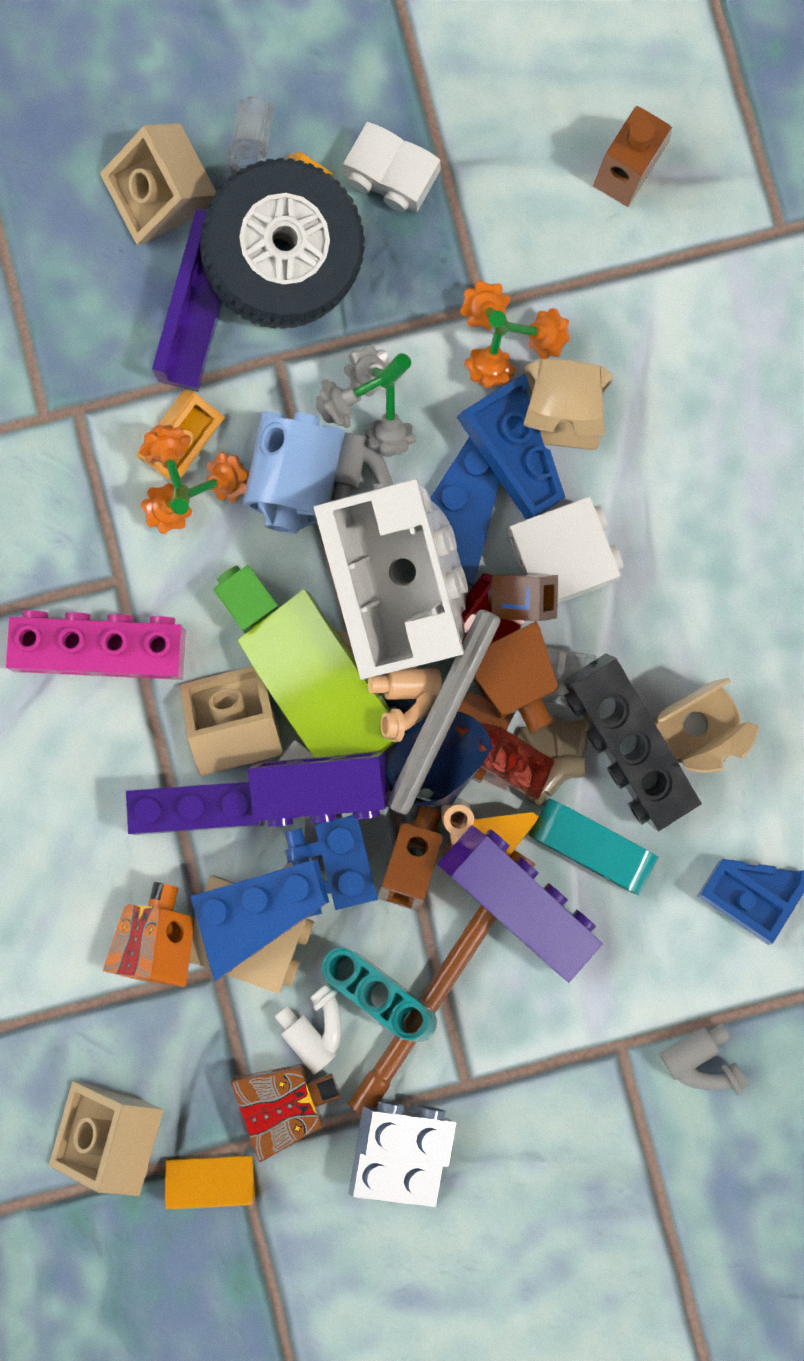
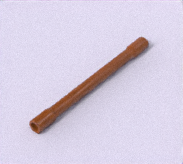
M515 850L510 855L513 861L521 856L532 867L535 866L534 862ZM480 905L419 998L435 1013L497 920L482 905ZM418 1009L412 1010L405 1019V1027L410 1034L417 1032L423 1024V1017ZM395 1035L375 1067L367 1073L348 1102V1105L360 1115H362L363 1106L377 1107L378 1102L382 1100L389 1089L391 1080L416 1042L407 1041Z

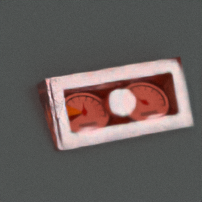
M481 723L493 745L492 751L481 767L531 798L539 800L555 761L504 728ZM479 738V752L482 750L486 751Z

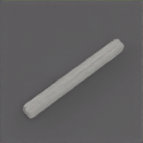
M479 610L462 644L464 654L456 656L387 800V806L401 814H407L410 811L500 624L498 616L486 610Z

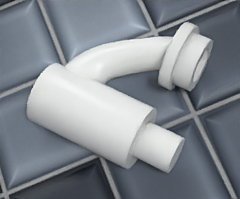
M326 983L310 997L311 1001L315 1004L313 1006L315 1011L321 1007L323 1008L324 1034L322 1036L304 1015L297 1018L288 1005L274 1016L285 1029L280 1035L313 1075L336 1056L341 1040V1021L335 996L339 991L329 983Z

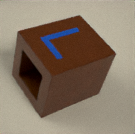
M529 573L492 575V583L488 590V602L490 607H492V614L500 619L545 621L556 619L558 610V575Z

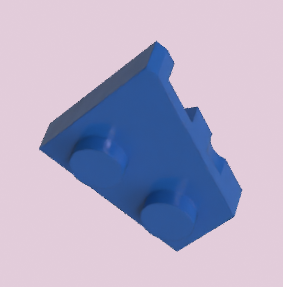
M722 859L716 864L697 897L767 945L774 943L804 894V870L797 872L776 869V866L763 864L756 866L745 864L742 861Z

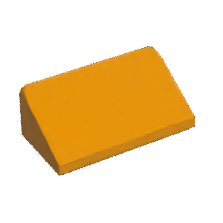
M186 389L179 395L158 424L163 426L171 425L174 428L182 427L185 435H188L191 439L190 444L185 449V456L178 458L177 469L180 478L225 418L194 391ZM139 451L137 452L136 457L171 481L168 469L164 468L161 462L148 463L145 456H142Z
M253 1155L166 1160L165 1209L252 1205L255 1201Z

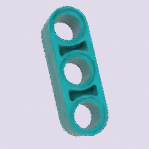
M551 798L548 799L529 834V837L638 896L659 859L658 856Z
M336 948L325 956L322 962V973L327 982L396 1036L411 1042H423L434 1034L437 1028L435 1012L363 955L347 948ZM351 958L354 963V972L349 979L342 981L337 973L338 966L344 959ZM384 983L388 989L387 1001L383 1005L375 1007L371 1001V992L374 987ZM418 1009L422 1014L423 1024L417 1032L410 1034L405 1027V1018L410 1011Z

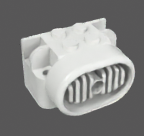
M418 479L385 486L314 506L361 680L464 654L462 642L465 636V627L462 613L466 610L467 580L461 567L453 529L445 514L431 501L427 490L419 484ZM401 558L408 559L414 564L416 568L415 579L408 580L400 575L398 564Z

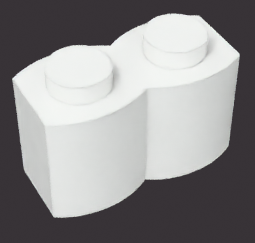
M367 122L344 161L343 169L344 175L348 178V184L354 189L365 194L373 191L383 195L384 202L396 211L404 213L407 209L417 213L441 171L440 159L429 151L413 143L403 141L400 137L383 127Z

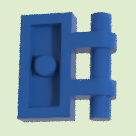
M353 815L334 821L315 824L319 842L307 845L302 828L285 832L289 848L285 850L288 863L292 862L293 866L309 862L310 857L322 855L328 879L324 881L327 894L331 893L335 910L378 900L359 819H354ZM320 908L309 917L322 914V909Z

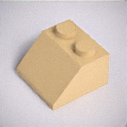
M181 123L144 125L100 172L136 245L144 244L192 220L196 208L204 210L211 203L216 193Z
M253 666L180 684L187 739L200 776L283 755L278 724L269 690Z
M72 1081L49 1166L98 1193L140 1196L156 1135L160 1128L163 1109L137 1097Z

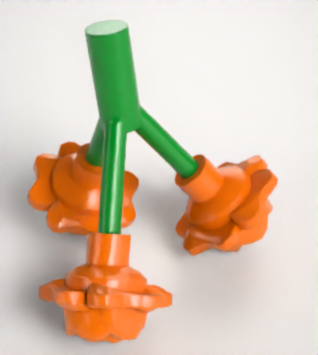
M479 280L474 286L475 289L467 288L464 290V303L460 308V313L464 317H468L467 324L470 327L482 326L487 330L493 329L494 331L491 345L486 349H473L470 353L471 358H467L464 362V366L470 371V380L477 382L485 388L506 385L509 383L510 377L515 374L516 369L510 363V355L502 352L500 348L502 336L508 332L528 335L530 338L529 348L536 350L541 359H548L550 355L552 357H559L562 348L570 340L569 320L561 317L556 308H550L548 312L538 311L535 322L530 324V326L508 322L505 310L510 302V298L507 294L502 293L503 288L500 283L488 284L483 280Z
M157 425L153 427L150 432L144 435V443L140 446L139 453L145 456L148 463L161 462L163 467L168 469L172 483H167L163 487H151L148 489L147 497L149 499H144L141 502V508L146 513L147 526H157L161 534H166L172 529L182 530L186 526L185 518L190 517L192 514V510L189 507L190 498L208 490L215 492L219 500L227 498L231 503L237 502L240 495L245 494L249 476L248 470L244 468L237 455H230L228 457L225 452L218 453L215 461L209 462L206 465V469L210 473L206 478V482L188 488L186 485H182L177 465L179 463L178 458L185 456V449L191 442L190 437L185 435L182 427L174 428L171 425Z

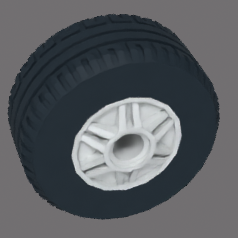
M272 158L264 162L261 160L256 162V164L247 165L245 169L241 168L236 174L230 176L228 181L222 184L221 188L215 193L214 198H212L201 231L200 251L204 266L203 270L209 284L212 285V290L218 295L220 301H223L224 305L230 308L233 313L242 316V319L249 320L255 325L258 323L262 327L267 326L274 329L277 327L287 329L304 326L315 322L333 310L354 284L361 269L360 266L363 262L365 246H363L365 238L363 235L364 228L361 225L362 219L358 214L357 206L353 204L354 200L347 194L348 191L345 187L342 188L340 186L341 183L337 179L334 180L331 174L323 172L324 169L316 168L311 163L306 164L302 160L294 161L291 158L287 160L283 158L273 160ZM278 238L284 239L289 243L291 250L281 251L277 249L273 244V240Z

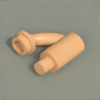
M437 668L402 669L383 674V676L368 678L370 694L383 693L387 700L416 699L415 704L404 714L400 709H392L390 712L383 713L381 732L384 739L400 742L403 739L404 731L419 723L429 714L442 687L441 674Z
M457 797L453 804L442 805L441 817L445 828L450 832L451 841L443 849L442 857L468 828L474 825V815L469 804Z

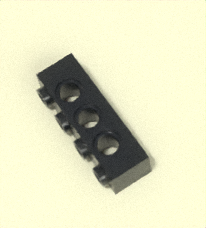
M605 653L562 680L569 691L563 695L565 701L576 717L584 716L590 726V729L585 731L587 738L598 753L603 751L606 753L612 763L607 767V771L619 789L626 787L633 799L628 803V806L641 825L647 822L659 832L702 804L617 658ZM607 698H613L615 701L613 714L601 719L599 716L600 704ZM635 734L637 743L634 750L628 754H622L620 750L622 740L628 735ZM650 771H656L658 775L656 784L650 789L643 790V777Z

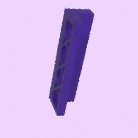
M197 208L152 370L160 383L199 392L223 301H220L218 295L212 290V285L209 284L203 270L200 242L207 211Z

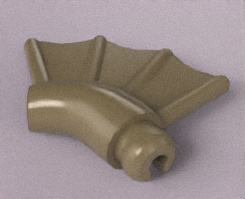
M557 715L552 716V723L535 732L530 733L528 728H520L516 739L510 744L511 746L508 745L511 748L510 754L502 749L506 764H508V758L511 754H518L526 762L530 772V785L525 789L527 793L524 792V797L537 806L543 805L547 796L552 797L564 781L571 778H585L584 756L589 740L585 731L590 729L585 719L573 722L560 719ZM530 758H532V780H531V759H530Z

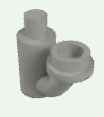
M345 432L334 482L335 488L332 501L348 497L351 494V490L358 489L363 462L369 465L377 481V484L370 485V490L393 485L383 456L377 449L369 448V442H367L368 439L366 437Z
M723 1024L709 1032L702 1027L659 1053L673 1079H678L689 1087L704 1090L733 1089L737 1095L743 1093L742 1089L749 1085L735 1062L729 1066L726 1064L721 1066L723 1074L704 1073L696 1070V1067L720 1054L717 1047L731 1039Z

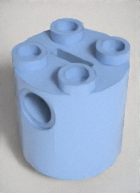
M263 411L243 505L252 511L264 514L266 518L264 526L278 532L297 534L299 530L310 524H318L314 506L331 501L345 434L343 429L328 425L319 426L320 418L308 413L296 412L294 419H287L282 414Z

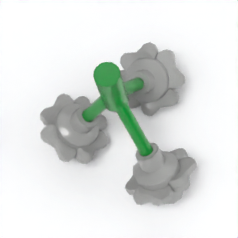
M368 344L361 351L349 354V361L352 364H347L344 367V373L350 379V387L343 390L334 382H329L327 379L321 382L322 389L320 390V395L316 397V408L321 413L325 422L336 423L338 426L348 428L351 425L352 405L361 401L362 395L371 397L376 391L386 389V413L383 414L382 421H375L373 427L365 431V435L369 439V448L377 449L383 456L401 455L409 449L408 445L416 442V436L412 433V424H402L398 414L395 413V382L410 368L412 362L408 355L400 353L388 363V353L385 350L376 351L373 345Z

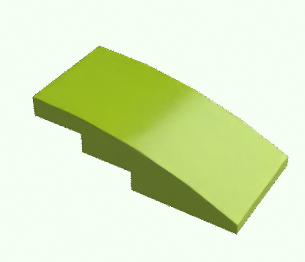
M305 589L237 639L272 697L314 757L385 751L396 743L391 739H384L381 732L382 715L384 712H390L391 709L381 693H369L368 678L360 679L353 654L339 632L329 624L313 596Z

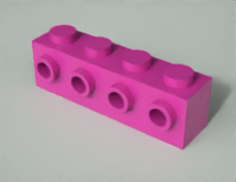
M23 610L22 617H9L6 668L13 672L183 680L186 629L180 624H175L176 618L151 616L150 623L133 622V616L108 614L107 621L90 620L91 614L66 612L65 619H49L48 612L37 610Z

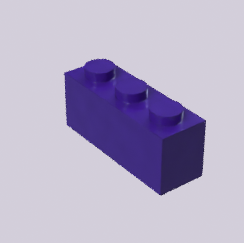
M385 751L260 762L247 769L253 821L267 820L268 827L293 824V818L310 816L311 823L334 821L337 819L336 814L353 813L354 819L380 816L379 810L386 809L387 800L390 796Z
M249 782L126 791L128 834L130 835L263 826L262 821H253Z

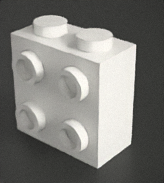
M590 496L509 526L507 534L522 573L558 575V604L616 583L621 577L619 570L624 568L621 555L616 545L609 546L604 534V530L608 529L605 514L600 505L594 507Z

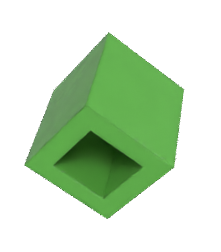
M248 564L242 569L236 565L225 571L217 579L219 585L213 588L244 634L279 608Z

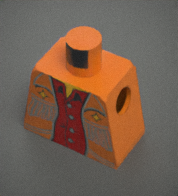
M153 882L148 906L127 904L124 907L104 964L103 972L140 981L185 988L194 920L192 916L173 911L178 887Z

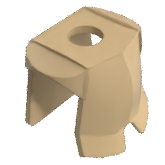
M540 359L528 364L524 368V373L532 391V397L523 426L540 430L543 443L546 445L596 450L600 444L599 436L605 435L602 394L613 381L611 372L600 365L573 360Z
M729 678L715 680L702 686L663 709L658 716H655L654 723L677 762L684 763L687 771L699 773L722 771L724 769L723 761L729 756L744 758L755 743L759 727L750 722L741 724L739 711L733 699L723 688V686L731 682ZM691 712H698L706 718L707 728L701 736H690L684 730L683 720Z

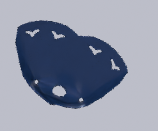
M383 696L389 708L396 707L403 714L416 702V699L387 700ZM457 711L419 790L429 789L433 792V795L429 798L417 796L413 804L427 807L453 804L492 751L493 745L487 731L475 718ZM427 717L407 731H404L406 736L400 742H396L385 750L390 791H392L395 781H397ZM458 725L462 730L467 728L469 731L461 737L455 726ZM479 738L486 751L482 750L479 752Z

